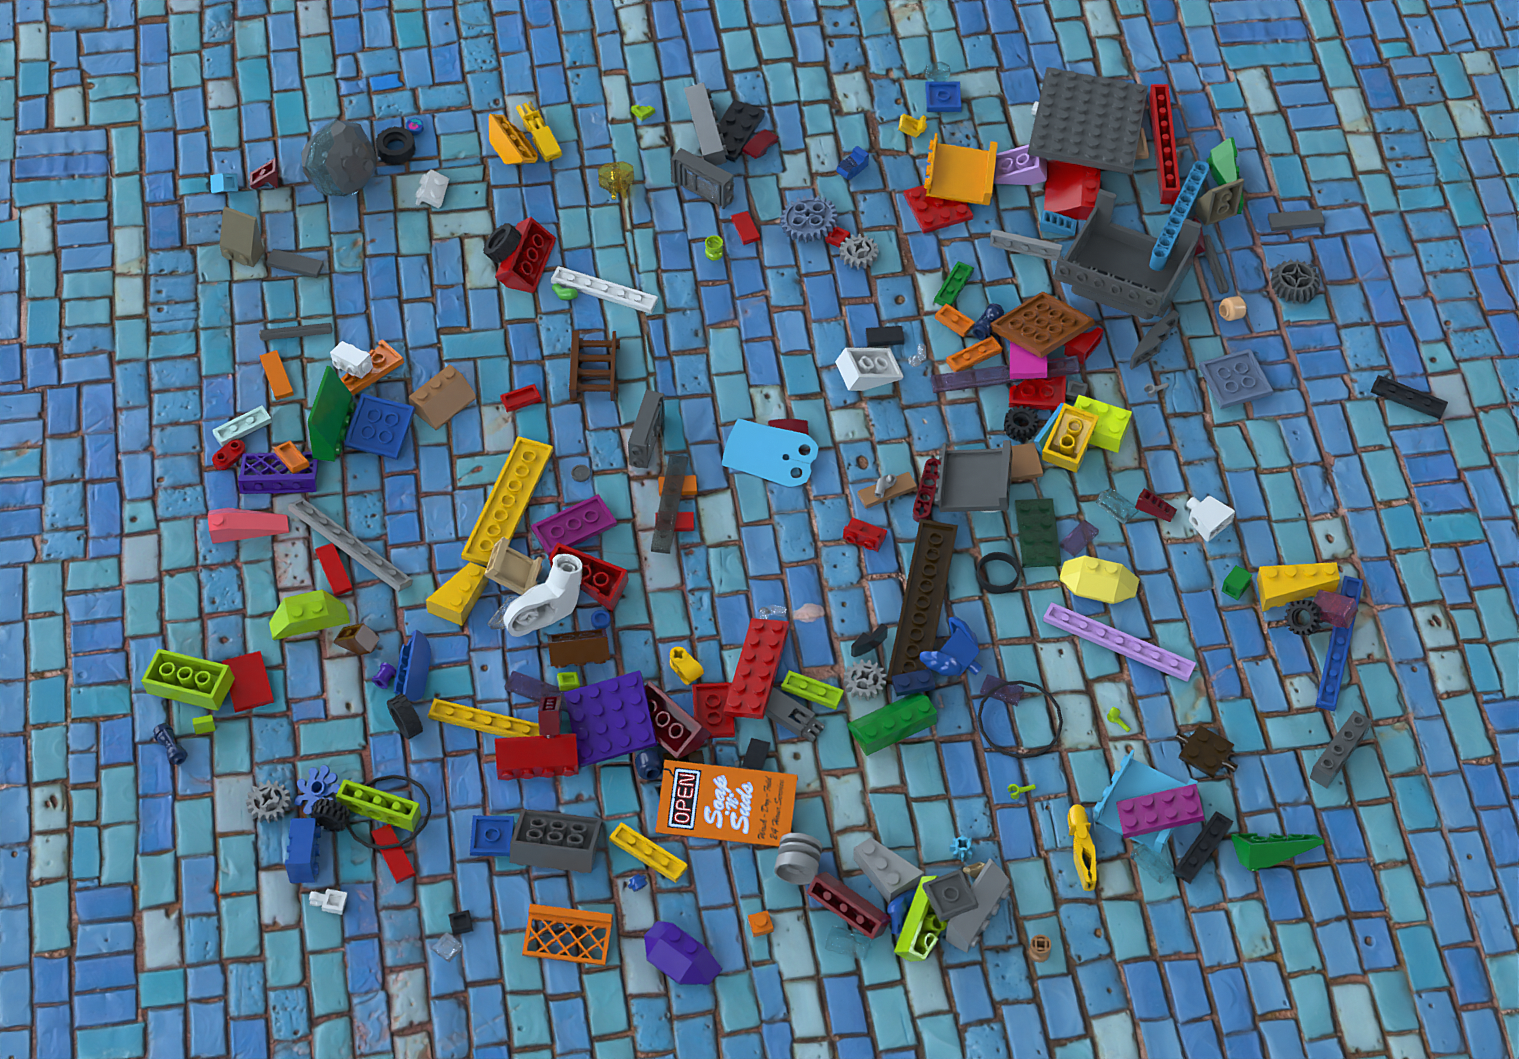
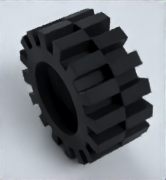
M1017 406L1013 407V410L1009 409L1004 421L1006 435H1011L1010 438L1012 440L1016 437V441L1020 439L1026 441V438L1028 440L1032 439V436L1036 435L1039 418L1037 413L1034 414L1033 409L1029 411L1027 406L1026 409H1023V406H1020L1019 409ZM1021 420L1027 422L1028 425L1020 427L1015 425L1014 422Z
M1294 601V604L1289 605L1290 609L1285 611L1288 613V616H1284V619H1288V622H1285V624L1290 626L1288 629L1294 631V634L1304 636L1315 634L1317 632L1316 629L1322 627L1319 625L1323 623V620H1320V617H1323V613L1319 612L1322 609L1317 607L1318 604L1312 601ZM1303 610H1306L1310 615V621L1306 625H1301L1298 621V615Z
M321 798L316 801L311 818H316L318 826H323L326 830L329 828L330 831L335 830L339 832L340 830L344 831L351 812L349 809H346L347 806L341 805L340 802L336 803L333 799L329 801L328 798Z

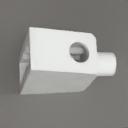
M1208 496L1202 502L1195 497H1192L1187 502V506L1192 509L1189 522L1207 542L1233 522L1235 511L1211 496Z

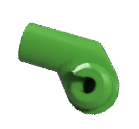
M555 283L552 286V290L561 300H572L578 296L576 289L562 288L559 283Z

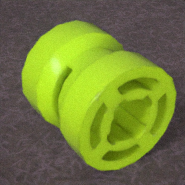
M716 235L707 237L705 240L706 257L714 261L719 260L723 256V240Z

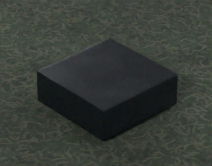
M469 910L448 914L453 936L473 931Z

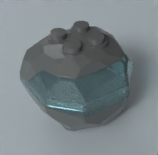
M332 120L311 137L301 152L303 173L316 190L326 196L348 198L364 188L376 170V151L361 125L355 122Z

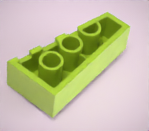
M937 875L921 877L894 953L909 962L924 961L937 942L939 933L944 931L948 925L947 921L949 919L939 921L922 887L924 882L938 878Z

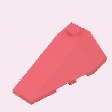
M234 508L209 510L208 525L212 544L289 533L288 517L284 514Z

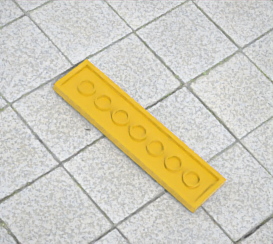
M520 436L517 437L462 551V559L487 566L496 542L505 537L510 540V544L551 457L553 446Z

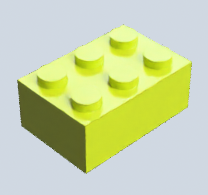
M1078 395L1074 407L1099 416L1089 444L1118 453L1129 428L1132 411Z

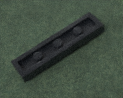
M1380 375L1377 376L1371 388V393L1440 420L1448 405V402Z
M1216 811L1178 863L1173 874L1191 885L1230 830L1234 821Z

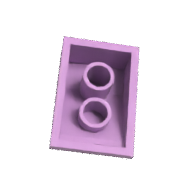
M1029 144L996 154L993 184L1033 185L1047 181V158L1027 155Z

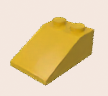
M1064 403L1043 448L1042 460L1077 473L1099 416Z

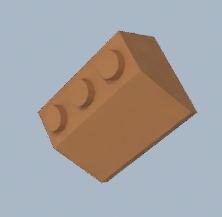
M449 364L409 396L410 406L415 407L416 415L433 429L438 430L473 402L477 396L464 376Z

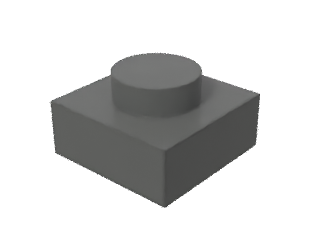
M1070 380L1065 398L1076 401L1078 395L1085 396L1088 384Z

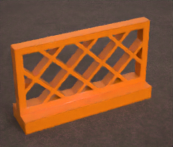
M537 904L529 905V917L522 956L599 966L606 965L611 928L614 921L612 914ZM533 920L542 921L546 927L535 933L532 929ZM560 923L564 925L566 930L556 936L551 927ZM577 926H583L587 932L577 939L571 930ZM598 928L606 929L605 937L597 941L592 933ZM549 930L554 939L544 945L539 936ZM569 932L575 941L565 948L559 939ZM590 935L595 944L585 950L580 941ZM537 939L542 947L536 952L528 951L529 943ZM557 941L563 950L557 954H551L547 948ZM576 944L583 950V953L578 957L571 956L568 952ZM599 947L603 952L602 959H592L588 953Z

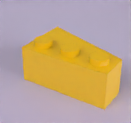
M469 562L426 599L428 613L463 626L489 582V578L484 576L486 568Z

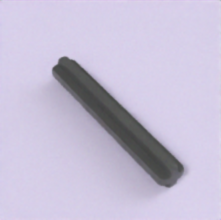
M1203 235L1206 248L1205 255L1218 291L1221 294L1227 293L1229 286L1210 235Z
M331 323L263 329L259 330V337L263 341L331 334L332 325Z

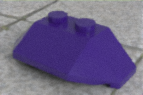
M657 921L644 935L646 960L679 985H710L722 971V967L708 949L674 923Z

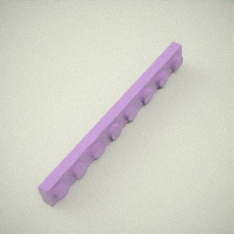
M1052 602L1043 617V621L1186 682L1189 681L1196 666V663Z

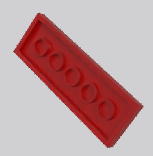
M751 618L725 704V716L764 719L789 632V621Z

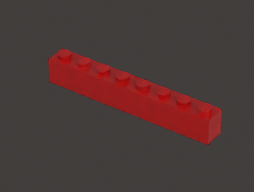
M1151 84L1149 105L1160 204H1175L1181 190L1169 84Z

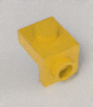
M903 113L900 117L898 130L917 138L927 128V116L923 115L917 120Z

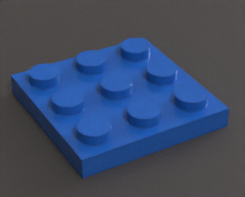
M361 394L344 446L398 460L416 410L415 407Z

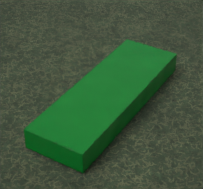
M958 261L935 296L934 303L942 306L947 303L952 307L974 272V267Z

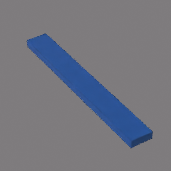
M1344 576L1315 707L1335 712L1364 580Z

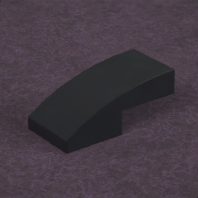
M881 623L870 636L863 632L852 644L851 656H861L879 646L887 638L888 627Z

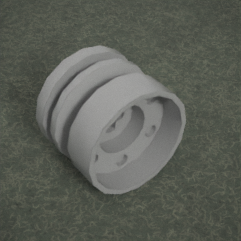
M802 833L783 835L780 838L779 855L776 858L774 868L775 875L791 884H811L814 877L818 874V862L822 853L821 842L815 837Z

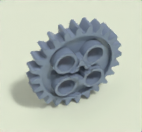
M804 195L802 200L797 197V202L790 201L791 206L786 205V210H782V215L780 216L783 233H786L787 237L791 236L792 240L798 238V242L805 239L806 243L809 239L815 242V238L822 240L821 236H828L827 231L833 232L832 227H836V222H838L835 204H832L831 200L827 201L826 197L820 199V195L816 198H813V195L806 198Z

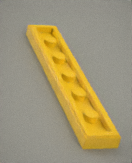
M435 698L428 713L429 719L507 738L541 736L539 735L538 723Z

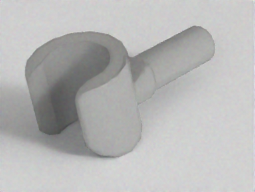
M1149 383L1145 385L1144 391H1149L1148 397L1153 398L1157 391L1169 387V384L1164 383L1155 386Z

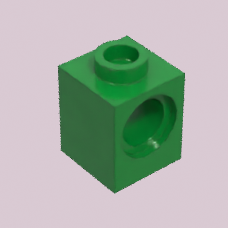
M1236 565L1224 580L1221 591L1238 601L1250 586L1253 574Z

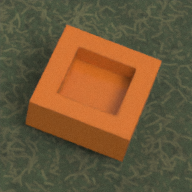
M768 910L748 915V922L753 937L774 932Z

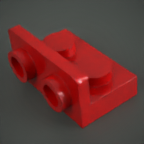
M853 517L848 526H845L843 529V539L877 552L887 536V530Z

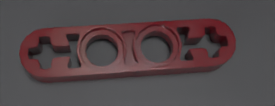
M931 458L925 463L913 507V519L916 522H920V519L928 520L937 491L936 479L940 478L938 476V465H941L939 459ZM932 466H936L934 474L931 473ZM926 480H932L934 484L928 486L924 482ZM922 495H928L930 499L928 501H924L920 497ZM921 507H924V513L919 515Z

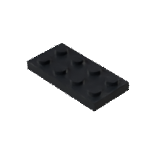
M735 99L732 101L719 122L722 131L719 134H723L725 141L722 145H726L728 155H725L727 160L737 161L744 146L749 142L764 118L765 110Z

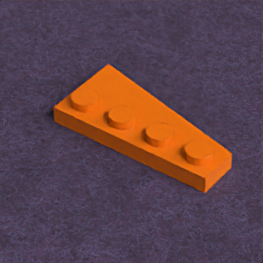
M383 339L378 343L379 346L375 350L371 349L368 352L373 364V368L369 373L360 379L347 372L341 378L342 382L352 393V396L405 363L403 357Z

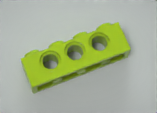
M346 779L343 780L336 794L337 803L340 802L341 805L347 806L346 809H349L350 812L414 832L421 817L419 803Z

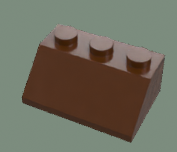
M606 628L547 635L550 664L555 666V668H565L568 664L583 666L586 665V662L602 664L606 660H610Z

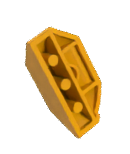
M489 115V142L502 161L507 165L535 163L539 155L525 135L513 123L509 122L505 115Z

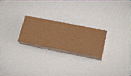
M906 472L896 476V483L892 487L885 489L883 498L875 497L876 484L857 491V495L865 509L917 490V485L910 473Z

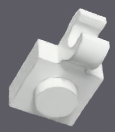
M327 889L325 894L311 891L309 900L312 906L322 905V911L342 915L348 896L346 892Z

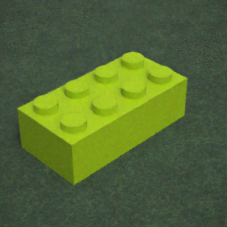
M157 649L141 682L147 694L219 711L235 678L229 665Z

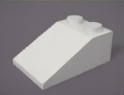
M845 348L835 361L849 391L868 390L901 380L904 377L890 348Z

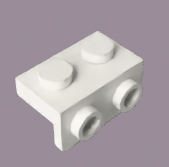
M431 169L426 175L423 174L419 182L421 187H419L415 195L417 197L416 204L420 205L424 201L439 209L444 199L449 178Z

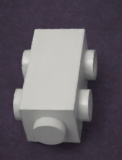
M342 341L330 352L332 363L336 368L342 369L360 379L373 368L370 354L356 348L352 344L349 345Z

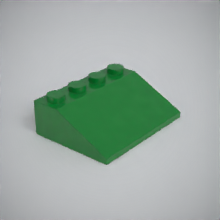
M326 366L307 422L313 459L335 462L337 455L341 453V443L346 439V428L351 424V413L355 412L356 403L353 402L352 393L331 366Z

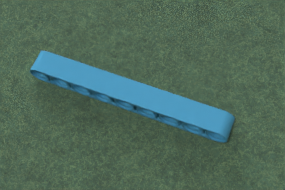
M1196 161L1152 250L1149 263L1151 269L1155 271L1165 269L1179 240L1184 219L1189 218L1204 187L1209 171L1208 163L1204 161Z

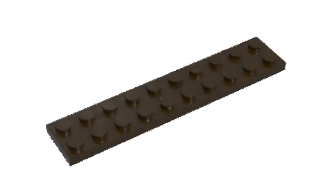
M920 519L886 684L893 685L892 676L928 669L920 661V653L925 651L933 652L958 525Z

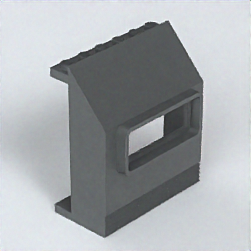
M1100 189L1093 211L1064 259L1063 256H1059L1055 274L1052 278L1071 285V291L1081 297L1143 319H1152L1154 315L1163 318L1192 266L1202 224L1184 219L1178 244L1175 246L1165 269L1155 271L1150 268L1149 263L1152 250L1158 238L1112 223L1117 194Z

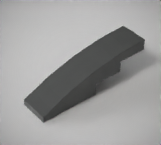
M1175 310L1157 322L1140 341L1131 356L1129 367L1131 370L1160 352L1161 343L1168 339L1170 330L1177 326L1179 314Z

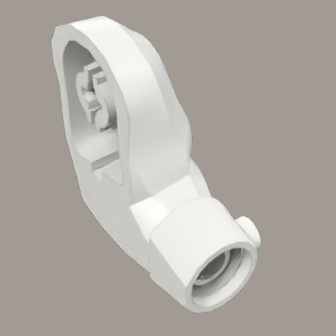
M570 554L556 555L553 558V565L546 582L535 585L509 604L503 621L512 636L520 637L534 630L549 626L573 612L577 604L582 580V562L579 558Z

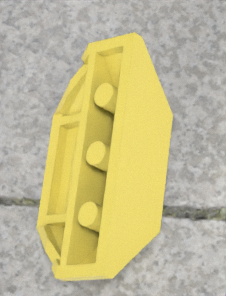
M1081 556L1063 563L1059 580L1062 583L1064 582L1067 588L1076 596L1115 604L1128 598H1134L1140 579L1123 564Z

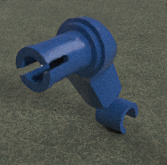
M918 886L915 891L911 889L900 894L888 905L887 913L892 918L891 934L901 933L904 926L903 914L911 906Z

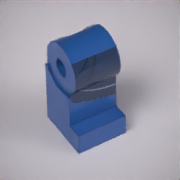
M856 146L852 154L839 163L836 172L847 180H851L868 166L869 153Z

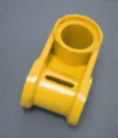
M678 646L670 650V667L684 684L689 685L704 674L701 665L683 647Z

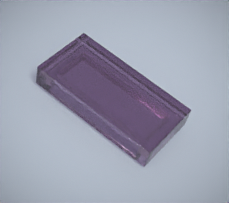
M1084 519L1060 542V547L1075 557L1099 534V529Z
M987 674L980 694L986 695L992 688L1008 681ZM1019 685L1004 686L993 692L990 697L1018 706L1025 687Z

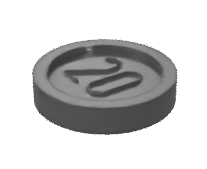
M576 465L571 471L572 478L577 482H584L590 477V469L586 465Z

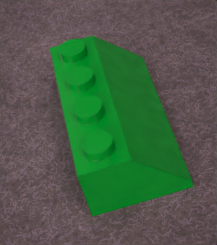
M914 693L847 723V726L864 754L868 756L935 725L937 711L927 696L921 693Z

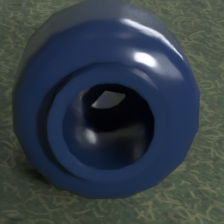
M646 750L635 758V766L642 779L654 780L661 775L663 764L657 752Z

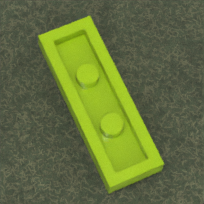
M790 670L781 685V690L835 710H837L844 695V690Z

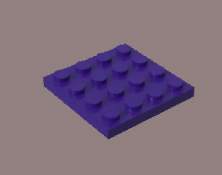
M640 670L564 692L572 734L576 733L578 763L580 767L657 746L643 676Z

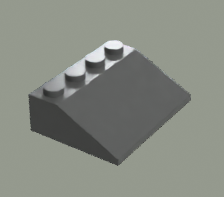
M522 809L510 842V863L537 866L539 868H553L561 871L569 870L579 873H591L595 862L602 819Z

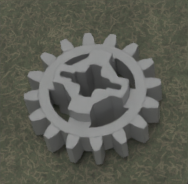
M858 234V237L851 235V239L846 237L845 242H841L839 249L840 259L844 260V265L850 264V268L856 266L857 270H859L860 266H863L866 269L867 264L872 266L873 261H877V243H874L873 238L868 240L867 235L864 238L861 237V234Z
M861 659L860 664L854 661L853 668L847 667V672H844L843 685L846 686L847 693L852 691V698L857 695L860 701L863 697H866V700L869 701L870 696L876 699L877 693H883V688L886 687V674H883V668L878 669V663L872 665L871 660L864 663L863 659Z
M267 780L265 785L259 782L260 787L253 786V793L248 792L249 799H246L248 812L251 813L253 819L258 817L260 823L264 819L267 820V823H270L273 818L277 822L278 816L285 817L284 811L290 810L291 798L289 790H286L284 784L279 786L278 781L271 784L270 780Z

